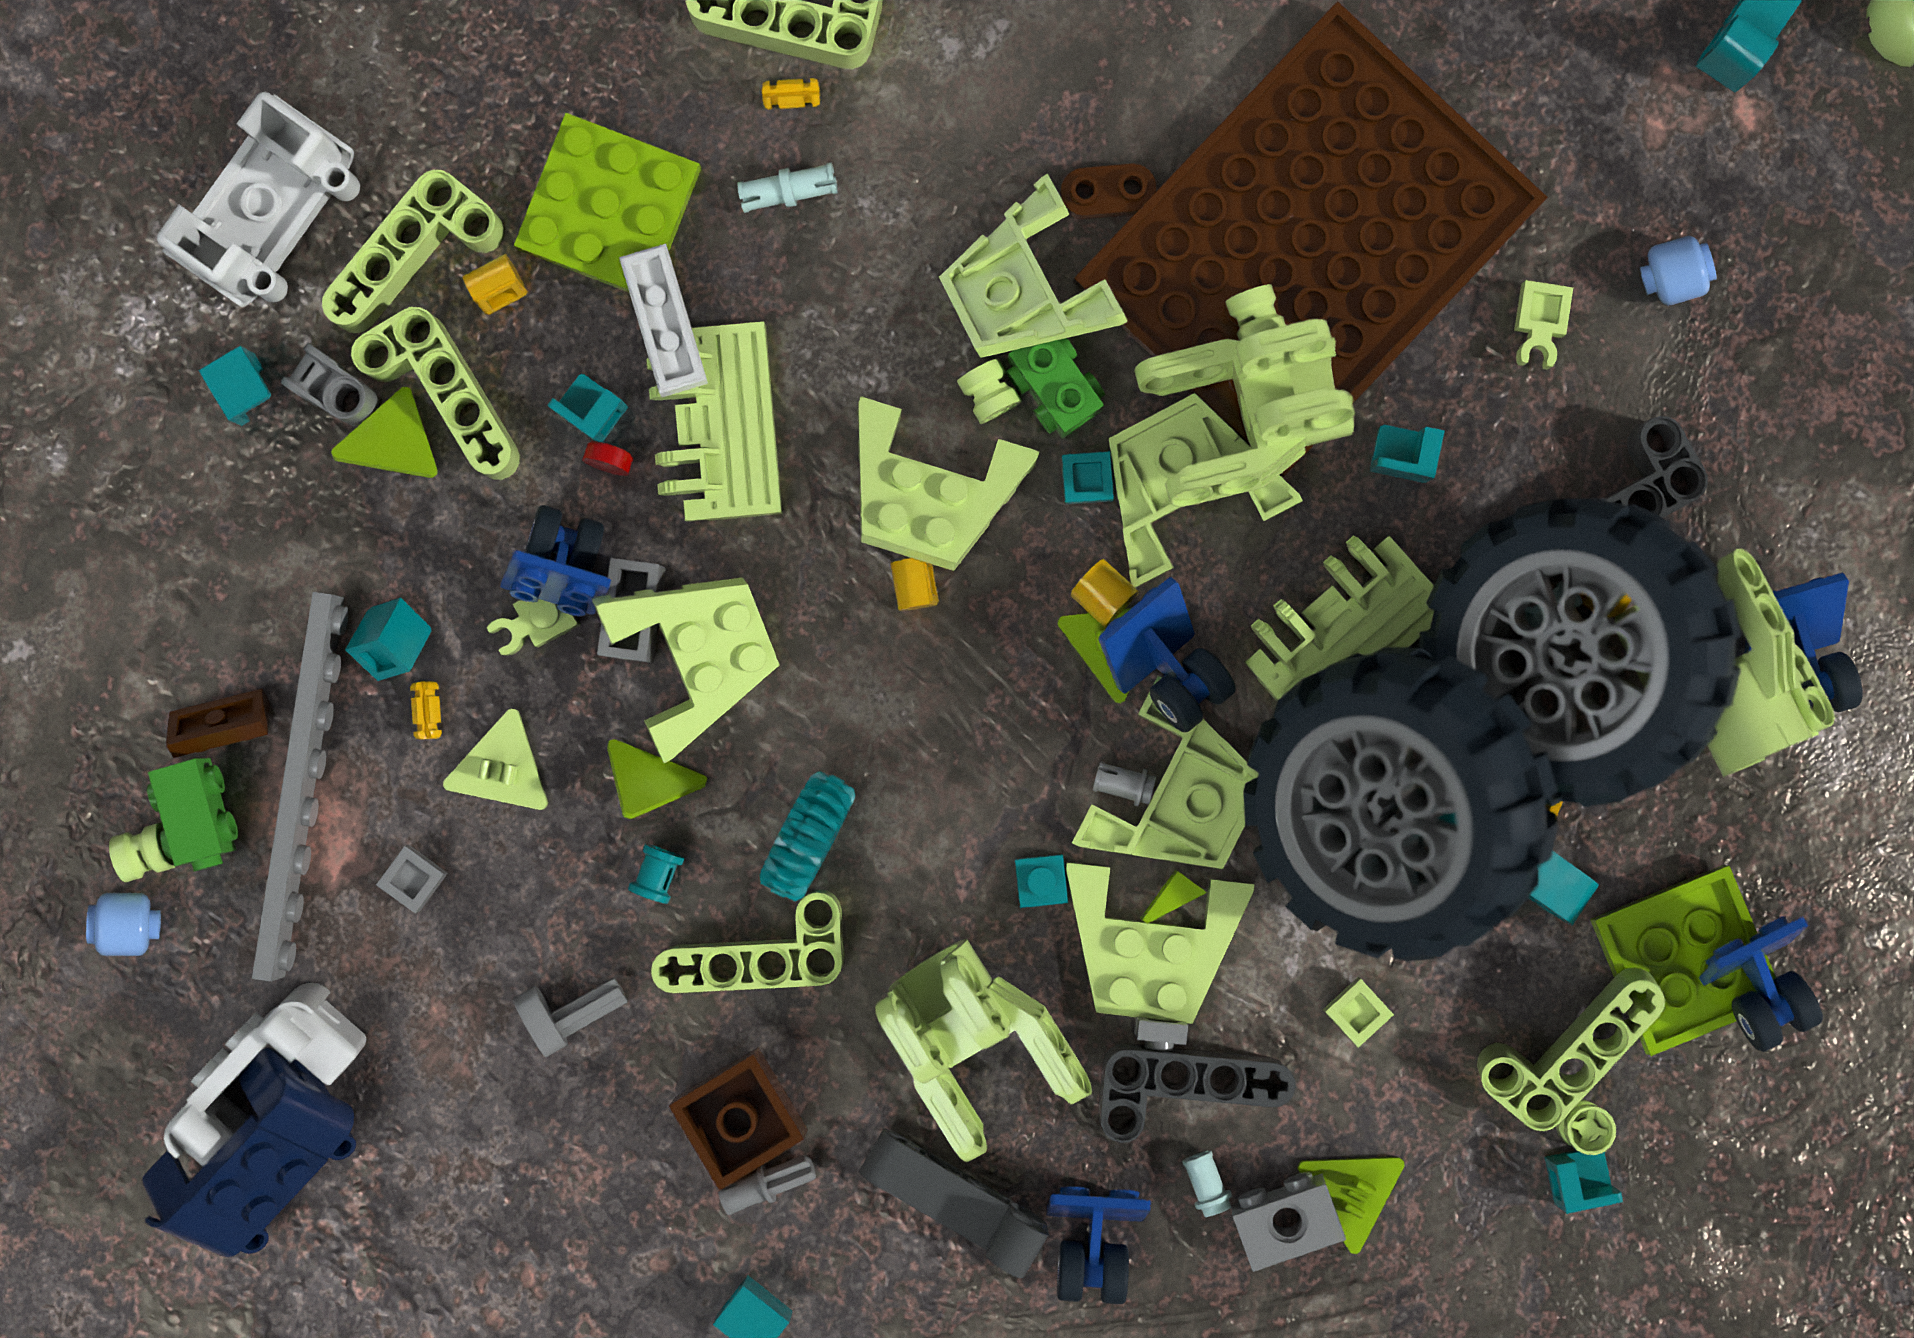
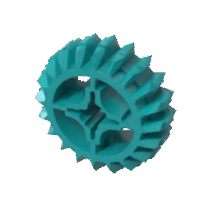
M818 771L811 775L806 782L761 869L760 884L770 888V892L782 898L787 897L795 902L805 896L854 802L855 789L845 784L844 780Z

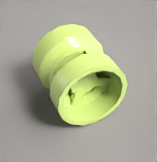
M1271 284L1252 288L1226 300L1225 303L1230 316L1237 319L1240 327L1237 333L1239 341L1258 332L1286 326L1283 316L1278 315L1275 311L1273 304L1276 296Z
M999 358L974 368L957 380L964 395L975 397L973 399L975 404L973 412L980 424L1003 415L1022 401L1015 388L1008 386L1006 382H1002L1006 371Z
M162 823L146 826L140 834L133 835L128 832L111 837L109 841L110 858L116 874L123 882L140 879L146 871L154 870L159 873L175 868L172 858L169 859L166 856L161 845L160 833L164 830Z
M1582 1099L1556 1126L1558 1135L1565 1143L1586 1155H1598L1605 1152L1612 1146L1616 1137V1125L1611 1115L1606 1110L1585 1099Z

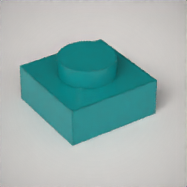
M1110 451L1065 454L1061 456L1065 505L1111 502L1114 500Z
M1063 854L1015 859L1020 908L1068 903Z

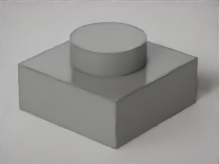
M405 845L376 885L409 910L418 913L448 873L412 846Z
M1135 1017L1134 1035L1137 1040L1145 1041L1144 1048L1157 1051H1173L1174 1044L1186 1045L1188 1032L1186 1022Z

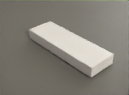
M666 244L619 257L661 397L708 384Z

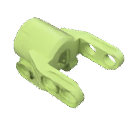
M1321 319L1307 320L1247 336L1241 341L1223 339L1144 360L1135 367L1134 372L1140 391L1159 396H1166L1233 379L1244 428L1252 448L1249 451L1185 466L1178 474L1170 477L1165 483L1171 505L1176 507L1190 506L1264 488L1305 454V446L1352 435L1354 431L1353 416L1355 414L1352 406L1353 397L1352 395L1349 396V393L1346 391L1335 390L1331 357L1336 356L1335 338L1331 337L1326 321Z
M1736 549L1718 560L1717 564L1719 570L1717 583L1725 599H1733L1738 623L1752 649L1734 659V665L1740 667L1741 671L1733 703L1724 709L1715 727L1717 734L1707 745L1723 777L1766 760L1764 757L1819 735L1818 732L1832 726L1835 719L1831 703L1803 651L1794 644V632L1759 565L1743 549ZM1636 605L1617 615L1615 622L1617 623L1639 609ZM1617 633V635H1618V637H1619V639H1620V641H1621V643H1622V645H1623V647H1624V649H1625V651H1626V653H1627V652H1628V643H1627V640H1626V638H1625L1622 634ZM1636 670L1644 688H1646L1650 673ZM1810 679L1814 686L1803 689L1801 684ZM1808 699L1814 703L1812 709L1809 705Z
M967 939L960 940L944 948L909 970L890 985L888 997L876 1003L875 1009L878 1021L906 1067L913 1075L916 1091L953 1150L965 1162H969L987 1151V1143L983 1134L981 1119L949 1068L1007 1038L1010 1033L1017 1032L1055 1094L1074 1104L1092 1093L1088 1075L1046 1007L998 976L992 980Z

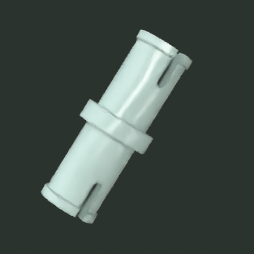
M830 162L826 165L790 172L789 168L779 170V175L747 182H737L739 198L743 199L741 206L744 213L783 203L788 208L797 206V200L831 193L837 194L838 188L836 177L833 176V165Z

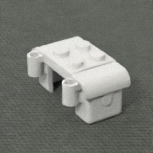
M268 92L259 93L237 122V125L250 136L245 139L195 211L191 213L178 205L157 234V242L163 247V253L241 307L249 305L257 296L268 302L282 300L287 294L288 285L286 280L276 272L331 194L339 200L350 201L360 191L359 180L348 170L354 157L353 149L275 94L271 95ZM345 177L344 182L340 186H337L341 179ZM271 279V283H270L269 287L266 288V289H264V287L266 286V284H267V283L269 282V280Z
M317 983L302 984L295 988L277 1008L274 1007L264 1018L256 1012L225 1044L232 1052L228 1053L222 1048L191 1080L198 1087L197 1090L186 1100L188 1103L169 1122L165 1129V1145L172 1156L178 1158L185 1151L200 1165L204 1166L247 1121L249 1116L221 1092L267 1043L289 1062L296 1058L327 1085H331L349 1066L366 1044V1036L325 1000L330 994L326 987Z

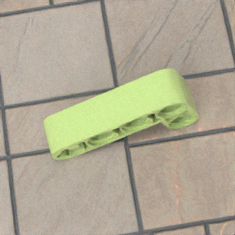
M685 0L693 25L704 34L844 69L861 67L868 60L882 10V0H868L864 3H855L851 0H834L832 8L802 0H716L718 7L711 6L708 13H703L701 7H708L711 0ZM754 10H761L768 14L766 21L759 26H749L744 23V19L748 13ZM727 13L732 14V21L729 20ZM801 21L809 22L815 27L814 31L805 38H797L790 33L791 28L796 23ZM846 33H854L862 39L856 48L850 50L840 48L836 42L841 35Z
M435 169L425 172L328 287L322 298L324 314L330 321L350 333H361L368 330L449 232L470 249L480 253L494 251L503 241L505 232L503 222L488 204L451 174ZM442 187H450L452 193L449 201L442 206H432L434 192ZM479 217H487L489 219V227L485 233L477 237L469 236V226L474 219ZM420 224L421 232L418 239L409 244L402 243L401 236L403 230L408 225ZM383 260L389 261L390 271L388 275L382 280L372 281L371 270L374 265ZM360 283L372 291L370 296L358 288ZM348 300L357 308L352 315L343 308Z
M409 307L363 333L355 340L351 351L353 363L361 372L379 382H390L414 369L469 463L476 471L489 478L502 480L510 477L517 470L520 455L515 443L439 319L421 307ZM420 322H429L430 333L428 338L420 343H412L410 337L413 327ZM387 346L388 359L386 363L381 367L371 368L369 363L371 353L378 347ZM447 362L453 363L455 374L452 380L446 384L437 385L435 381L437 368ZM477 403L480 409L477 421L472 425L462 426L459 421L461 409L467 404ZM485 436L491 445L502 450L498 453L500 462L494 466L486 461L490 458V453L485 444L478 440L479 438Z
M820 889L811 891L804 896L796 908L797 939L671 946L660 953L652 963L651 974L653 981L658 988L669 993L805 987L829 984L837 978L844 963L843 923L840 901L831 892ZM823 900L828 903L832 910L831 921L822 926L811 923L806 916V906L809 902ZM819 948L829 951L835 961L833 970L825 974L813 971L808 962L810 952ZM768 951H775L781 954L786 963L785 972L779 976H769L764 973L760 965L762 954ZM722 953L733 957L737 965L734 977L724 979L715 974L712 968V961L715 955ZM697 954L703 955L700 970L687 971L679 977L678 981L675 980L672 972L665 971V966L673 961V957H677L679 965L686 966L695 965L699 961ZM699 971L701 972L703 981L698 980Z
M1635 967L1624 969L1615 976L1534 1065L1507 1044L1495 1043L1484 1048L1477 1060V1067L1484 1089L1528 1127L1538 1131L1553 1129L1560 1124L1660 1016L1665 1004L1662 990L1652 975L1644 969ZM1635 989L1639 993L1645 991L1647 996L1641 1001L1636 997L1631 999L1629 994ZM1616 1006L1620 1008L1623 1014L1627 1012L1629 1016L1627 1020L1623 1019L1620 1012L1615 1008ZM1606 1022L1617 1025L1614 1035L1610 1038L1601 1040L1593 1037V1032L1598 1025ZM1574 1058L1584 1061L1582 1069L1576 1074L1566 1075L1559 1072L1561 1065L1569 1059ZM1499 1063H1508L1514 1067L1511 1075L1504 1079H1495L1489 1075V1072L1493 1066ZM1543 1094L1551 1097L1549 1105L1544 1109L1533 1110L1527 1107L1528 1101L1535 1095Z

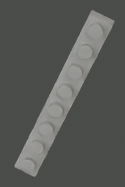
M312 593L252 979L272 982L285 977L286 971L292 969L296 956V943L291 942L293 924L299 922L303 911L304 897L302 894H298L301 875L307 873L311 861V848L306 846L308 828L314 826L318 815L319 802L317 798H313L316 779L322 777L325 770L326 752L321 750L323 732L330 729L333 720L334 707L332 702H328L331 683H336L339 678L341 657L336 654L339 635L343 636L346 631L349 616L348 608L343 607L345 597L332 594Z

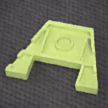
M1048 174L1041 177L1034 184L1036 191L1021 205L1015 202L1004 213L1006 220L988 237L982 234L939 276L980 358L1120 326L1128 322L1105 279L1063 303L1058 302L1026 241L1032 235L1070 215Z
M1195 393L1109 438L1116 490L1123 523V536L1129 562L1130 581L1135 588L1174 568L1152 526L1154 521L1181 508L1171 505L1165 486L1166 481L1178 474L1185 466L1252 450ZM1280 475L1264 488L1248 491L1263 521L1303 502L1300 494Z
M860 397L857 416L859 427L861 542L954 571L988 528L990 521L1003 504H1006L1015 493L1017 486L1027 473L1029 474L1033 470L1040 451L998 439L985 481H980L889 453L902 409Z
M743 577L682 585V589L654 593L652 589L634 591L633 596L612 598L610 595H603L591 599L612 644L658 623L689 695V700L644 720L663 763L672 760L779 666L750 588Z
M1157 676V678H1156L1154 684H1155L1158 680H1160L1162 677ZM1149 692L1138 716L1181 737L1182 741L1137 827L1091 804L1072 844L1082 848L1223 869L1245 827L1243 797L1245 783L1257 778L1259 773L1248 767V762L1204 719L1189 732H1182L1175 728L1155 706Z
M1066 862L1065 870L1096 1013L1144 1017L1172 1022L1182 1021L1193 1024L1254 892V884L1209 878L1203 928L1152 922L1147 924L1143 921L1105 917L1110 867Z

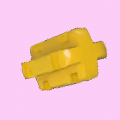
M810 78V83H804L803 79L777 80V85H771L770 81H765L762 84L763 105L768 110L772 109V105H778L779 109L802 108L805 107V103H812V107H816L820 103L818 80Z
M421 681L412 683L410 686V691H415V698H411L412 722L417 725V731L413 732L415 739L425 740L441 737L442 730H437V723H441L440 697L435 696V690L439 689L437 682Z

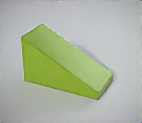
M1174 870L1140 919L1148 924L1207 892L1179 871Z

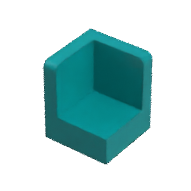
M238 346L198 370L226 418L240 426L250 421L246 412L271 397L269 389L259 374L264 370L255 353L242 346Z
M585 374L578 375L559 402L552 398L547 404L555 413L598 442L605 440L628 408L619 397L598 385Z
M1381 425L1378 428L1369 471L1421 483L1429 482L1436 475L1445 430L1424 427L1420 431H1413Z
M400 597L369 608L345 650L377 681L411 671L431 633V627Z
M1574 1150L1544 1157L1554 1204L1566 1214L1623 1202L1621 1191L1611 1185L1605 1152L1598 1155H1586Z
M747 1275L719 1310L713 1325L729 1338H778L790 1323L793 1311Z

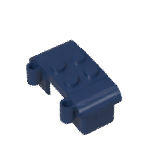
M271 1047L263 1048L237 1075V1079L258 1118L251 1115L190 1181L179 1159L172 1156L168 1150L144 1174L142 1183L159 1217L157 1219L148 1216L145 1219L147 1225L222 1257H233L240 1251L247 1254L256 1253L263 1249L269 1241V1235L265 1227L328 1161L327 1159L342 1160L354 1152L356 1141L351 1134L354 1123L352 1107L330 1095L324 1083L302 1063L295 1059L289 1062L276 1049Z

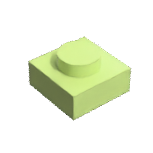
M1359 977L1323 1009L1358 1048L1394 1016Z

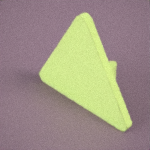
M507 710L443 782L446 790L543 810L547 807V797L518 710Z

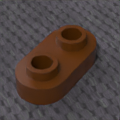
M1139 164L1079 168L1070 172L1063 180L1060 197L1070 216L1076 219L1131 216L1156 192V182L1152 173L1146 167ZM1129 180L1137 181L1141 186V191L1137 194H1129L1125 191L1123 184ZM1086 184L1093 189L1094 194L1090 198L1083 199L1077 195L1076 188L1079 185Z

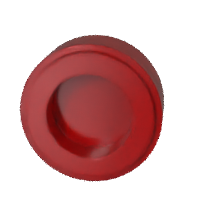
M591 441L587 443L582 461L604 472L628 476L634 458L629 452L619 447L603 442Z

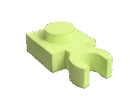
M1525 280L1521 284L1514 331L1525 332L1528 335L1527 341L1521 344L1517 350L1516 361L1518 365L1524 366L1527 364L1530 350L1535 348L1543 353L1542 369L1548 370L1554 366L1557 360V349L1551 339L1552 337L1562 338L1567 334L1573 287Z
M540 599L537 602L520 600L513 604L519 617L514 620L506 618L496 619L488 625L487 629L492 634L499 632L503 628L510 630L512 634L511 642L499 649L501 655L507 656L518 652L522 648L524 640L528 637L531 638L535 647H540L580 626V623L576 616L560 611L557 608V604Z

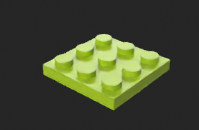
M565 113L513 246L524 253L629 292L619 257L662 244H666L668 251L670 250L701 171V166L692 160Z
M1721 865L1590 919L1614 978L1624 969L1632 967L1642 968L1652 975L1663 992L1665 999L1663 1011L1639 1037L1647 1055L1653 1056L1736 1022L1732 1010L1733 999L1748 991L1757 992L1743 968L1706 986H1703L1698 978L1708 968L1705 961L1714 956L1713 952L1739 938L1744 945L1751 943L1749 939L1758 934L1729 865ZM1766 955L1764 957L1772 979H1774L1776 976ZM1634 989L1630 992L1629 996L1631 999L1636 997L1642 1001L1646 998L1647 994L1645 991L1639 993Z

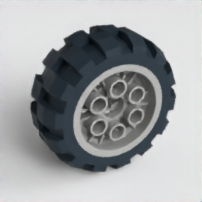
M1605 498L1552 499L1519 507L1516 509V513L1500 521L1488 522L1461 544V557L1452 568L1441 570L1426 602L1428 607L1434 610L1430 630L1420 632V648L1431 654V661L1438 663L1451 656L1485 674L1488 680L1482 690L1495 701L1509 694L1533 724L1523 730L1522 733L1533 754L1543 751L1547 752L1557 792L1545 799V804L1554 806L1560 802H1576L1585 808L1620 802L1668 780V777L1679 769L1693 762L1717 734L1715 727L1724 709L1733 703L1741 671L1740 667L1734 665L1735 639L1741 637L1734 601L1733 599L1725 600L1714 577L1719 570L1696 541L1687 542L1669 528V520L1637 505L1617 504L1608 502ZM1563 573L1564 594L1558 605L1548 578ZM1581 592L1589 595L1594 603V613L1588 620H1584L1574 607L1575 599ZM1627 594L1639 610L1616 623L1612 617L1608 618L1607 616ZM1530 602L1537 603L1543 611L1544 619L1538 629L1528 624L1525 618L1526 607ZM1510 625L1518 634L1523 635L1522 640L1508 638ZM1613 632L1622 634L1627 640L1628 652L1623 659L1616 658L1612 649L1608 648V639ZM1582 641L1581 650L1588 653L1587 655L1592 658L1575 661L1576 653L1562 644L1569 645ZM1514 649L1520 651L1527 661V668L1522 676L1511 670L1509 656ZM1548 655L1553 657L1554 664H1550ZM1624 668L1648 672L1650 677L1645 690H1642L1619 677L1618 674L1622 673ZM1563 671L1572 673L1573 678L1565 677L1561 673ZM1595 680L1603 682L1610 690L1611 698L1606 707L1599 706L1591 697V687ZM1530 681L1534 687L1528 691L1525 697L1519 686ZM1544 689L1554 691L1559 697L1560 707L1556 714H1550L1542 706L1541 694ZM1576 703L1586 713L1591 729L1576 728Z
M1384 647L1368 655L1356 653L1315 674L1303 678L1277 701L1274 718L1261 724L1247 764L1248 767L1258 771L1259 774L1257 778L1245 783L1244 786L1245 826L1258 827L1262 845L1254 849L1253 855L1267 883L1277 878L1292 897L1285 907L1310 930L1319 931L1327 925L1337 931L1336 945L1374 958L1381 957L1390 949L1393 958L1405 962L1441 958L1454 947H1469L1518 911L1539 885L1538 868L1551 859L1558 826L1556 813L1545 810V799L1557 792L1547 752L1543 751L1533 754L1522 733L1523 730L1533 724L1509 694L1495 701L1482 690L1488 680L1485 674L1451 656L1438 663L1431 661V654L1421 648ZM1352 740L1358 752L1356 758L1349 750ZM1414 749L1425 757V760L1420 765L1413 764L1408 766ZM1376 755H1379L1385 763L1377 761ZM1343 782L1346 787V793L1343 791ZM1398 808H1400L1401 812L1396 815ZM1367 809L1372 810V813L1374 815L1372 820L1368 814ZM1443 812H1456L1457 825L1438 820V817ZM1396 828H1397L1398 831H1399V832H1397V833L1391 832V831L1395 830ZM1424 838L1428 841L1430 852L1423 848ZM1414 868H1420L1422 872L1415 871Z

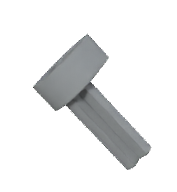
M615 977L552 1012L543 994L536 986L513 998L519 1016L544 1057H548L567 1046L568 1036L628 1003L624 991Z

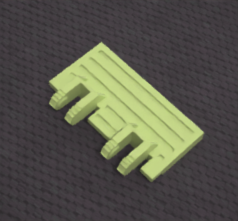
M765 322L692 328L708 384L665 397H661L656 385L649 388V395L652 400L696 397L697 403L675 405L679 447L700 445V448L655 454V464L663 467H675L682 464L700 463L701 478L665 480L657 484L658 495L705 493V499L683 500L686 522L782 514ZM648 358L646 359L647 370H652L651 363Z
M1354 535L1345 542L1350 554L1373 577L1364 586L1359 584L1347 570L1346 566L1336 557L1330 555L1323 562L1326 570L1334 577L1350 598L1345 600L1333 585L1301 612L1314 627L1313 630L1309 628L1286 601L1280 599L1273 605L1277 616L1301 640L1290 651L1266 622L1258 619L1251 625L1252 630L1278 661L1273 664L1265 653L1259 649L1244 663L1276 701L1303 678L1315 674L1334 663L1356 653L1362 655L1372 654L1384 647L1408 648L1420 638V632L1430 629L1434 610L1430 609L1426 602L1434 585L1390 536H1387L1373 549L1386 566Z

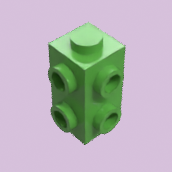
M1067 338L1013 350L1008 354V363L1011 368L1006 370V373L1020 394L1023 395L1029 391L1039 405L1033 411L1049 434L1056 430L1063 439L1102 412L1104 404L1100 399L1105 396V393L1099 382L1090 372L1083 375L1073 362V359L1077 357V353Z
M194 758L148 772L151 782L147 786L148 799L152 808L160 814L164 828L160 833L161 845L166 856L169 859L172 858L174 867L192 864L193 871L196 872L223 864L221 855L236 851L234 840L238 838V829L233 815L229 811H225L221 793L225 791V784L218 766L212 765L211 758Z

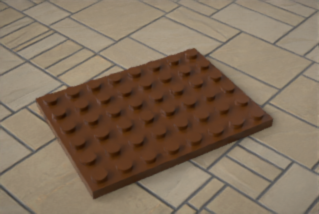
M1337 1L1074 277L1073 282L1084 291L1105 279L1128 321L1120 325V327L1152 357L1223 339L1239 341L1237 333L1240 327L1237 319L1230 316L1225 303L1226 300L1252 288L1271 284L1276 296L1273 304L1275 311L1278 315L1283 316L1286 326L1313 319H1321L1327 322L1331 337L1335 338L1336 356L1331 357L1335 390L1348 392L1349 396L1352 395L1354 403L1548 197ZM1233 379L1188 390L1200 397L1250 446L1241 417ZM1313 445L1305 446V454ZM1301 458L1283 471L1280 476L1283 478Z

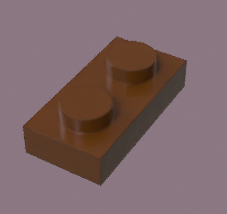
M262 688L170 711L166 746L173 758L268 735L270 701Z

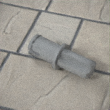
M807 1155L794 1158L769 1169L761 1165L757 1168L756 1172L748 1174L718 1192L720 1202L727 1215H732L735 1212L766 1200L769 1203H773L776 1201L777 1194L813 1181L816 1178L815 1168L810 1157Z

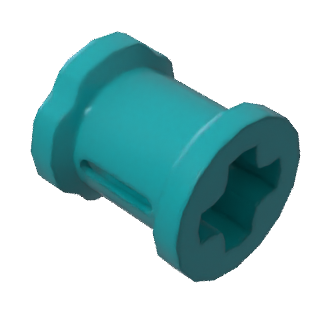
M645 843L643 847V852L645 853L644 860L636 881L629 883L628 890L644 898L668 904L671 898L667 893L677 866L682 865L685 858L672 851Z

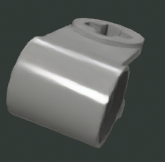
M309 343L303 348L306 354L291 376H284L280 381L281 384L316 407L319 406L332 416L352 426H359L379 408L377 394L370 387L346 372L342 365ZM353 391H358L360 395L358 406L350 412H345L343 409L345 397Z

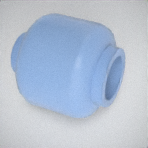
M1684 236L1654 245L1648 251L1649 265L1640 267L1647 295L1657 293L1659 300L1667 306L1704 296L1709 291L1710 281L1717 279L1713 258L1707 242L1699 244L1698 240L1692 236Z
M104 893L98 898L96 905H88L86 922L87 944H95L96 951L102 956H141L146 953L150 939L160 938L161 910H151L150 900L143 893Z

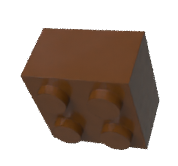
M759 1047L679 1094L669 1104V1108L719 1191L803 1141L808 1131Z

